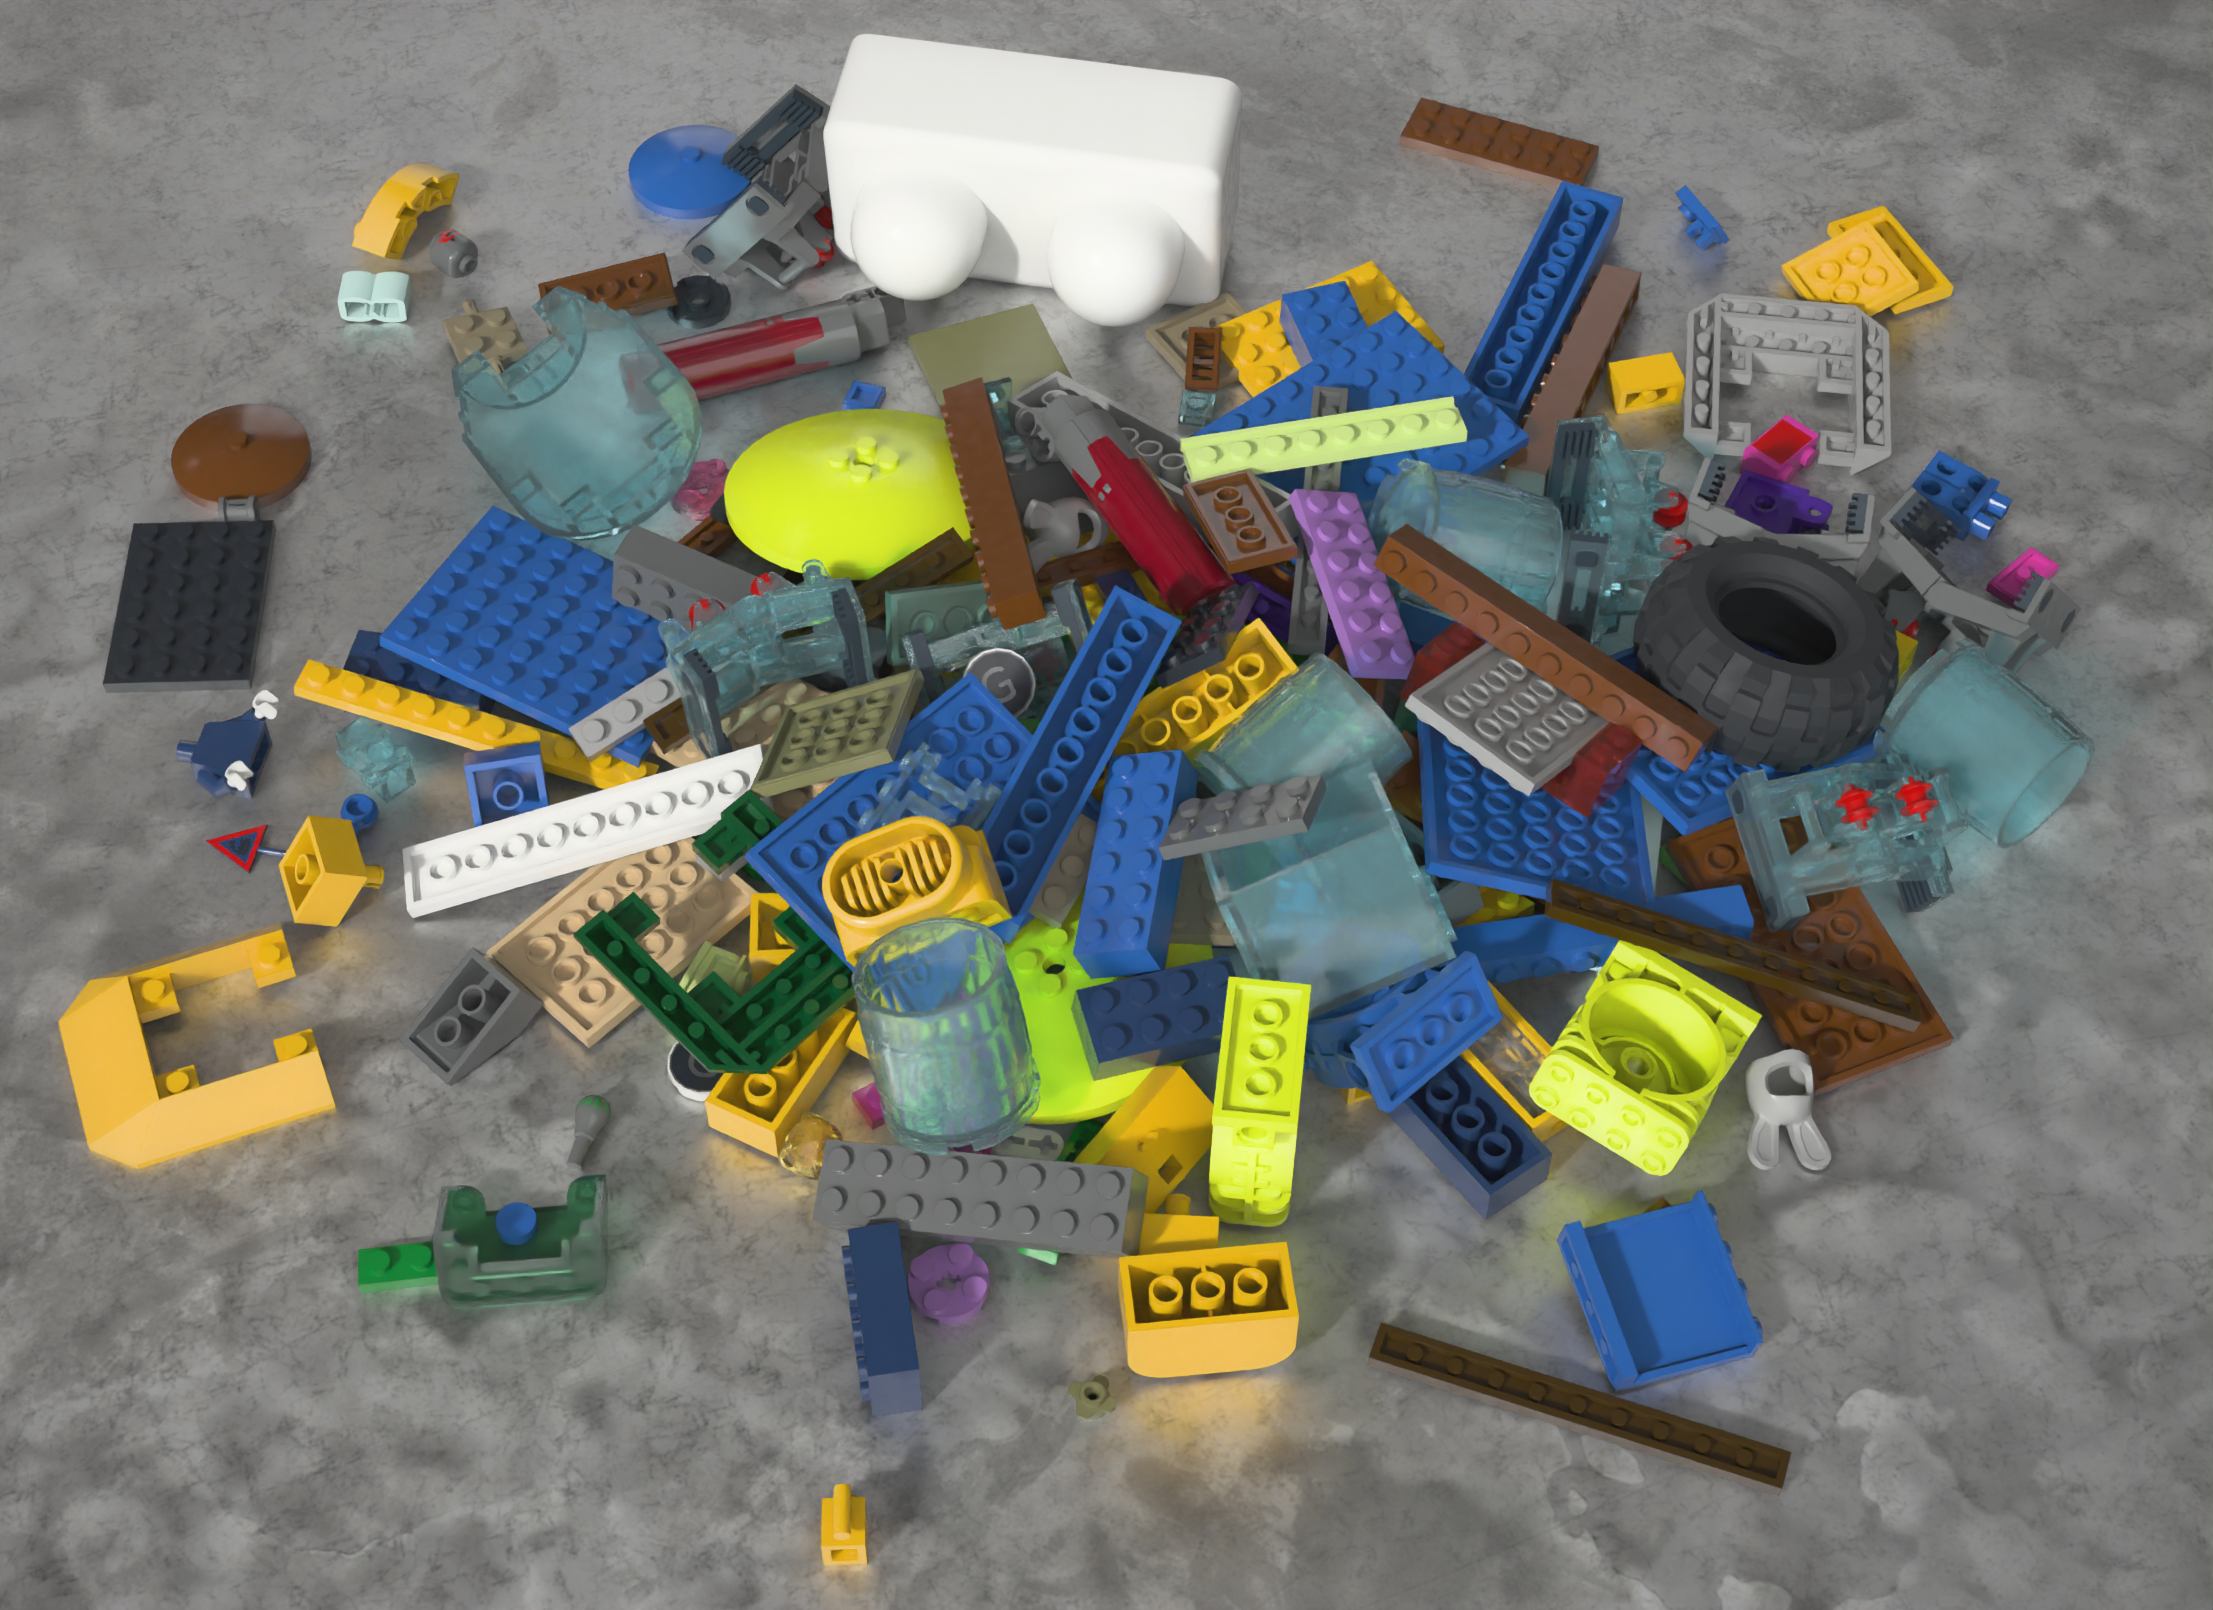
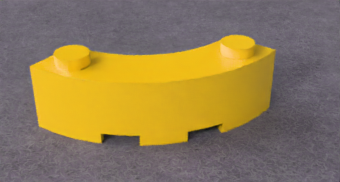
M426 162L413 163L400 169L380 188L365 211L362 220L357 222L354 228L352 246L384 258L402 260L408 241L417 227L416 218L424 210L431 212L439 206L452 205L460 174Z

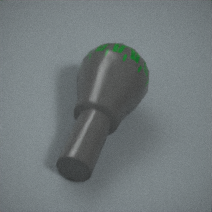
M592 1094L585 1096L576 1106L575 1141L567 1161V1166L573 1169H582L590 1144L595 1141L610 1119V1105L600 1095Z

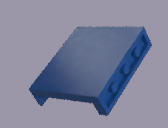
M1703 1190L1696 1192L1691 1202L1587 1228H1583L1581 1221L1565 1224L1557 1238L1558 1246L1613 1393L1753 1357L1763 1343L1762 1325L1756 1316H1752L1747 1303L1748 1292L1746 1285L1741 1278L1736 1276L1732 1265L1733 1255L1728 1242L1721 1238L1717 1228L1718 1217L1716 1210L1711 1203H1707Z

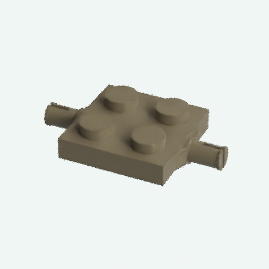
M469 299L470 305L468 300H465L462 303V308L466 315L443 320L444 332L463 373L479 369H491L497 382L502 383V378L506 382L510 375L505 366L511 362L528 359V349L507 306L479 312L474 300Z

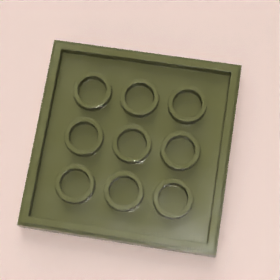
M1034 304L909 336V345L939 406L945 404L942 390L982 377L992 403L996 422L1009 419L1008 399L1054 372L1058 371L1073 379Z
M913 669L786 706L750 790L761 799L894 762L925 680L920 669Z

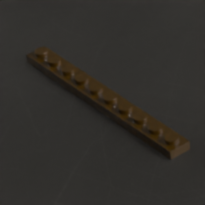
M954 527L848 592L851 603L857 599L863 613L864 624L858 623L859 632L886 616L885 591L936 585L974 561V555ZM833 603L825 606L716 674L721 696L716 699L720 719L845 642L842 631L837 623V618L834 615ZM691 691L643 720L645 728L663 754H666L700 732Z
M1555 879L1550 881L1546 889L1545 917L1913 1033L1921 1023L1918 994Z
M1382 1322L1380 1323L1368 1358V1366L1772 1495L1780 1496L1792 1453L1790 1451Z

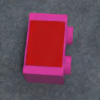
M1786 414L1744 449L1739 473L1742 474L1745 469L1790 483L1798 471L1803 467H1810L1818 455L1816 447L1819 434Z

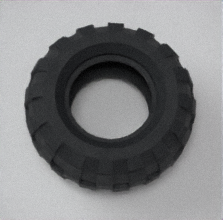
M1735 536L1715 538L1712 545L1698 544L1671 562L1652 582L1634 627L1633 644L1634 653L1637 654L1636 666L1640 677L1718 727L1705 748L1709 753L1714 749L1731 756L1733 763L1755 768L1757 763L1771 765L1777 772H1798L1801 766H1807L1808 764L1817 769L1831 764L1835 759L1845 756L1856 745L1859 746L1873 734L1880 725L1894 697L1899 680V650L1896 643L1897 635L1894 624L1886 620L1882 615L1885 607L1875 594L1861 589L1856 584L1857 577L1841 566L1834 567L1819 559L1820 554L1800 546L1794 549L1780 545L1775 539L1755 536L1753 541H1742ZM1745 643L1770 651L1786 661L1761 653Z

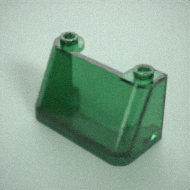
M606 1174L583 1176L572 1181L567 1191V1205L533 1208L538 1221V1230L530 1241L521 1245H510L500 1239L495 1225V1218L500 1210L487 1211L484 1196L478 1189L467 1185L442 1187L432 1237L438 1285L442 1300L451 1307L467 1309L595 1298L603 1293L607 1285L608 1188Z

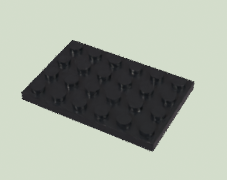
M274 520L228 521L227 523L213 521L133 524L103 680L106 693L241 690L252 688L276 535Z

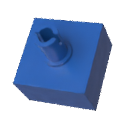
M540 742L465 753L464 770L475 827L550 806Z

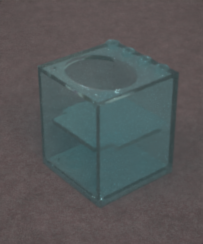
M1370 757L1323 777L1327 789L1308 832L1201 853L1216 903L1251 978L1310 984L1308 1020L1456 958L1451 942L1458 940L1434 884L1429 874H1426L1425 865L1418 867Z

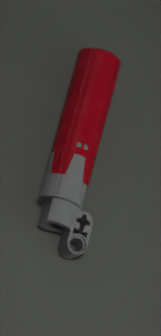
M874 286L848 293L838 300L626 352L621 358V366L634 411L641 416L858 361L861 353L890 345L888 327L899 325L906 320L904 300Z
M1059 395L1047 407H1022L1017 411L1014 420L1015 430L1033 456L1039 462L1063 463L1175 615L1188 617L1190 613L1189 608L1194 603L1204 598H1207L1209 601L1219 597V594L1225 588L1236 584V581L1231 575H1228L1221 561L1107 411L1096 409L1087 396Z

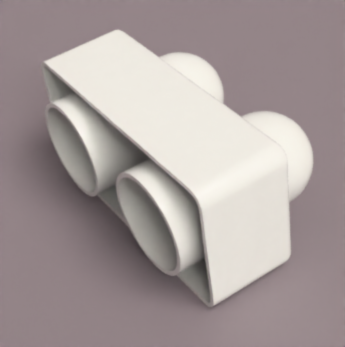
M859 35L851 42L823 131L836 248L845 259L858 263L866 277L879 289L892 296L906 300L922 301L941 297L959 287L967 278L1050 288L1055 290L1061 301L1074 314L1093 324L1108 327H1121L1138 323L1153 315L1164 304L1195 307L1201 303L1212 302L1217 299L1220 292L1238 210L1242 117L1241 90L1232 81L1220 77L884 35Z

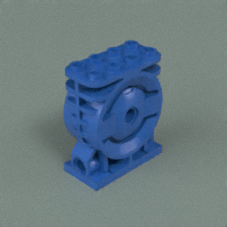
M1348 924L1341 928L1276 980L1311 985L1303 1070L1309 1069L1312 1076L1324 1085L1335 1088H1359L1372 1093L1378 1109L1387 1113L1394 1110L1503 1019L1476 954L1464 951L1453 961L1432 966L1425 958L1419 944L1411 937L1392 932L1378 933L1355 924Z

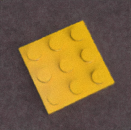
M1868 220L1781 265L1782 274L1803 301L1855 305L1870 317L1919 291L1917 280Z

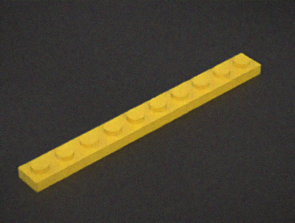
M310 659L306 662L294 685V694L296 696L477 751L540 742L544 770L546 772L602 789L658 774L659 765L643 761L638 768L608 753H604L589 762L574 739Z

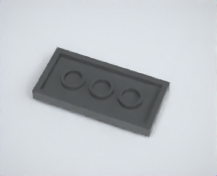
M1322 774L1311 777L1301 775L1283 783L1273 785L1262 783L1245 791H1225L1216 797L1202 800L1198 798L1188 799L1179 805L1158 848L1163 859L1169 860L1308 832L1326 792V783Z

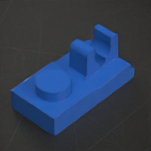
M1686 185L1675 193L1682 203L1678 207L1679 211L1689 223L1693 219L1695 220L1685 230L1689 238L1692 240L1697 235L1702 234L1695 241L1701 251L1705 250L1715 241L1718 245L1721 243L1726 244L1730 241L1721 225Z

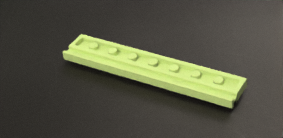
M1451 396L1181 438L1180 450L1183 452L1184 462L1191 482H1196L1245 469H1251L1254 475L1466 442L1468 431L1458 407L1454 405V398Z

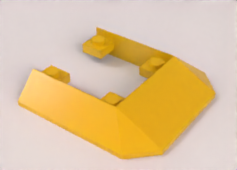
M281 923L88 981L58 1023L90 1150L140 1169L335 1108L312 1028L273 1040L279 1062L201 1086L194 1064L161 1075H155L142 1023L181 1012L176 995L177 990L250 968L253 970L258 988L296 977Z

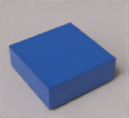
M854 380L843 401V410L880 409L886 397V387Z

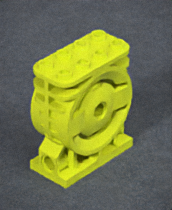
M1619 940L1585 996L1586 1002L1571 1017L1530 1084L1529 1093L1539 1107L1630 1161L1645 1172L1662 1176L1672 1171L1686 1150L1712 1103L1718 1084L1723 1080L1739 1056L1762 1015L1656 951Z
M1229 976L1212 1115L1213 1133L1209 1172V1210L1213 1217H1219V1221L1232 1224L1276 1227L1282 1224L1288 1217L1311 993L1310 984Z

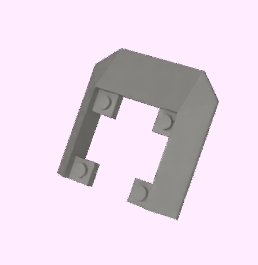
M1721 293L1688 312L1683 437L1705 457L1713 459L1714 454L1743 457L1744 449L1751 444V423L1719 420L1720 382L1750 385L1752 371L1817 377L1818 392L1849 394V433L1820 430L1817 443V464L1849 467L1850 477L1890 457L1892 447L1889 331L1857 306Z

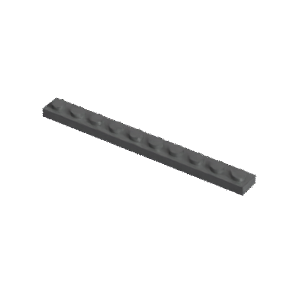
M1314 386L1310 418L1346 413L1348 389ZM1342 461L1305 467L1303 489L1339 492ZM1299 528L1298 558H1296L1287 654L1324 657L1328 608Z

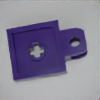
M1745 469L1724 505L1727 508L1736 510V516L1775 534H1807L1806 531L1814 530L1821 535L1822 530L1829 531V525L1826 522L1833 509V506L1827 501L1810 496V490ZM1763 504L1769 506V509L1767 510L1760 508L1763 506ZM1811 510H1818L1821 512V515L1814 516L1810 513Z

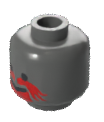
M454 229L441 231L430 242V260L434 266L452 278L463 277L472 273L477 267L478 248L472 240L461 232Z

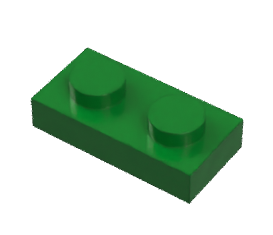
M441 1240L358 1249V1286L361 1293L444 1284V1248Z

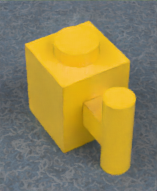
M848 1484L835 1485L833 1497L822 1498L821 1549L824 1565L868 1564L866 1497H857L851 1494V1486Z

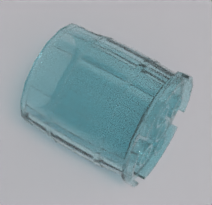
M1407 458L1398 463V467L1402 468L1396 476L1387 474L1378 488L1366 522L1378 555L1388 536L1407 523L1538 610L1544 606L1556 581L1563 545V526L1560 510L1552 498L1540 496L1520 489L1517 486L1452 470L1432 469L1429 463ZM1386 575L1395 602L1401 599L1425 609L1442 612Z
M1966 637L1957 640L1955 643L1960 648L1951 654L1944 649L1940 650L1910 677L1885 712V715L1891 721L1885 733L1880 729L1876 731L1873 740L1874 750L1882 759L1894 758L1896 764L1909 777H1913L1914 781L1931 783L1933 788L1927 793L1930 797L1938 800L1941 806L1956 816L1961 822L1990 839L1997 847L2007 849L2022 842L2039 829L2063 804L2086 772L2095 752V743L2060 708L2056 707L2035 688L2015 675L2014 672L1987 657L1984 647Z
M1314 652L1308 660L1287 676L1279 679L1275 685L1253 702L1233 723L1231 722L1226 728L1227 730L1208 750L1200 749L1192 762L1216 796L1225 791L1240 792L1249 790L1262 783L1273 785L1287 782L1296 776L1311 777L1322 774L1327 789L1309 831L1258 841L1275 859L1293 871L1297 866L1305 863L1304 856L1326 839L1332 837L1335 832L1357 815L1378 793H1381L1385 785L1412 759V751L1402 734L1372 697L1333 660L1321 652Z
M930 918L901 926L875 940L858 958L851 979L856 995L857 1014L876 1088L881 1095L880 1105L887 1132L906 1148L928 1155H949L948 1147H963L972 1144L973 1150L978 1151L993 1147L1020 1131L1038 1109L1041 1079L1035 1060L1032 1057V1045L1020 1001V994L1013 973L1009 968L1001 938L981 923L962 918Z

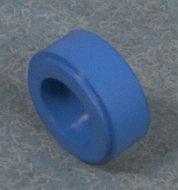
M510 1203L504 1206L495 1218V1225L500 1239L510 1245H521L530 1241L538 1230L536 1213L531 1206L525 1203Z

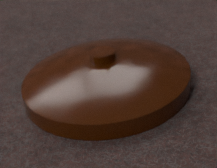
M239 404L212 411L189 425L179 436L173 447L171 467L176 484L181 492L199 506L218 511L220 496H226L228 499H248L250 495H256L259 501V508H263L286 497L300 485L309 471L312 451L305 428L288 412L262 404Z

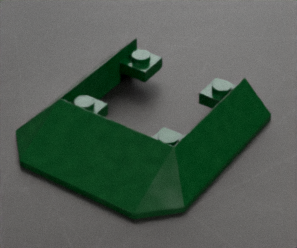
M749 789L721 812V820L692 843V850L719 876L741 856H746V853L784 822ZM634 891L608 913L602 910L573 934V937L709 1073L767 1074L867 987L791 906L772 921V928L795 952L742 997L715 971L687 993L638 944L639 941L660 925V917Z

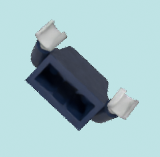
M263 690L254 698L253 707L243 715L225 721L206 723L198 742L179 741L176 749L177 760L190 763L196 782L214 797L222 798L228 794H234L252 799L273 745L265 720L266 718L274 719L276 717L277 709L273 706L278 704L279 699L268 690Z

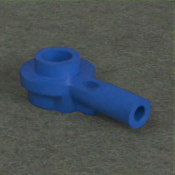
M354 794L344 801L340 814L342 819L351 820L355 836H357L359 830L368 828L378 819L379 811L373 799L365 794Z

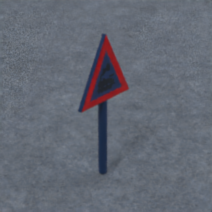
M267 824L206 840L209 845L249 874L257 853L284 857L287 850L261 847L268 827Z

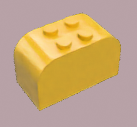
M1287 1242L1119 1257L1118 1289L1127 1361L1129 1367L1134 1372L1148 1377L1166 1378L1259 1369L1281 1362L1294 1351L1297 1340L1299 1313Z

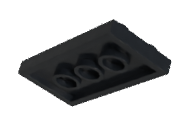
M1252 581L1242 586H1239L1237 583L1230 585L1219 594V597L1210 601L1207 598L1201 599L1189 608L1190 613L1188 617L1181 623V629L1178 635L1171 641L1170 644L1172 646L1162 658V664L1155 675L1162 689L1226 659L1259 595V591Z

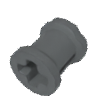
M250 495L248 499H228L226 496H220L218 500L219 521L227 523L228 521L260 520L257 496Z

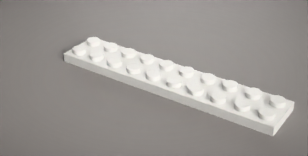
M761 744L403 848L407 911L412 918L703 834L721 820V812L751 788L765 752ZM772 796L761 798L774 812Z

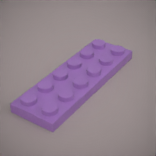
M1295 489L1289 496V500L1351 677L1413 680L1417 673L1418 664L1386 575L1373 566L1378 553L1356 493Z

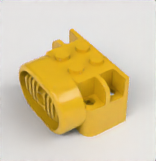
M906 817L847 841L831 856L823 874L822 891L824 900L832 913L846 960L864 976L1013 918L984 831L979 830L976 832L969 826L964 825L950 828L945 823L932 817ZM903 872L900 880L892 883L893 878L898 873Z

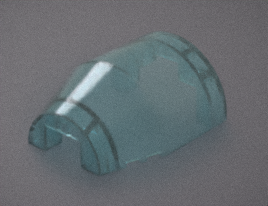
M558 285L532 306L552 332L551 335L500 375L478 349L454 367L451 373L455 397L461 406L458 416L463 423L465 432L461 434L462 441L516 511L529 524L548 535L567 540H596L627 531L634 524L639 525L657 513L677 493L689 475L699 451L702 436L701 409L695 391L686 377L627 311L623 309L615 311L601 301L596 304L589 301L585 295Z

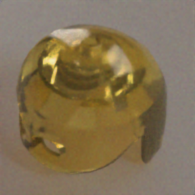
M802 1110L799 1122L789 1131L784 1146L779 1153V1164L797 1176L809 1180H819L826 1139L844 1141L841 1131L829 1120L810 1111ZM787 1153L793 1157V1164L788 1161Z

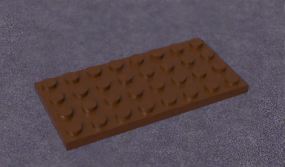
M1801 794L1771 804V809L1767 811L1788 881L1794 880L1805 917L1796 923L1792 929L1777 932L1774 920L1771 921L1765 906L1767 898L1740 816L1667 842L1665 849L1691 892L1741 885L1754 920L1750 937L1751 942L1919 995L1921 1023L1913 1033L1744 980L1784 1049L1800 1050L1809 1056L1814 1075V1097L1951 1045L1954 1037Z

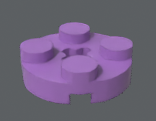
M960 1242L954 1245L933 1247L911 1261L907 1279L909 1300L919 1315L924 1318L927 1315L930 1318L938 1319V1324L957 1325L969 1321L978 1315L982 1310V1304L987 1299V1296H989L990 1275L983 1259L974 1253L971 1246L966 1243ZM946 1278L958 1281L955 1283V1290L948 1291L946 1286L939 1288L938 1284L942 1283V1280Z

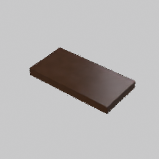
M665 252L538 284L549 336L678 305Z
M1251 469L1183 485V495L1228 575L1298 558L1296 543Z

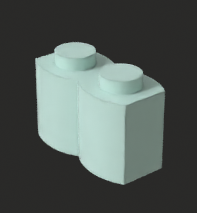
M366 271L344 273L338 296L341 318L353 322H365L376 319L382 322L396 323L407 320L412 296L409 275L400 272H382L377 275Z

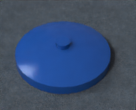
M707 125L679 126L653 135L636 149L630 159L628 172L634 196L647 209L669 218L691 220L719 215L752 184V177L746 180L745 174L740 176V171L735 173L733 172V167L729 169L727 168L728 164L725 166L721 164L725 149L739 136L722 128Z

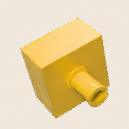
M308 815L278 865L295 923L337 927L362 887L379 889L384 881V869L381 865L364 864L352 822L347 819Z
M1168 1195L1165 1198V1214L1144 1213L1138 1255L1218 1248L1219 1217L1189 1215L1191 1198L1187 1195Z

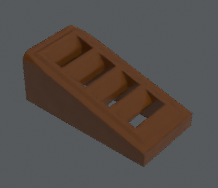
M1189 327L1185 389L1219 390L1222 328ZM1195 346L1214 347V350L1195 349ZM1194 356L1213 357V360L1194 359ZM1194 366H1208L1213 367V370H1200L1193 368ZM1193 376L1212 377V380H1193Z

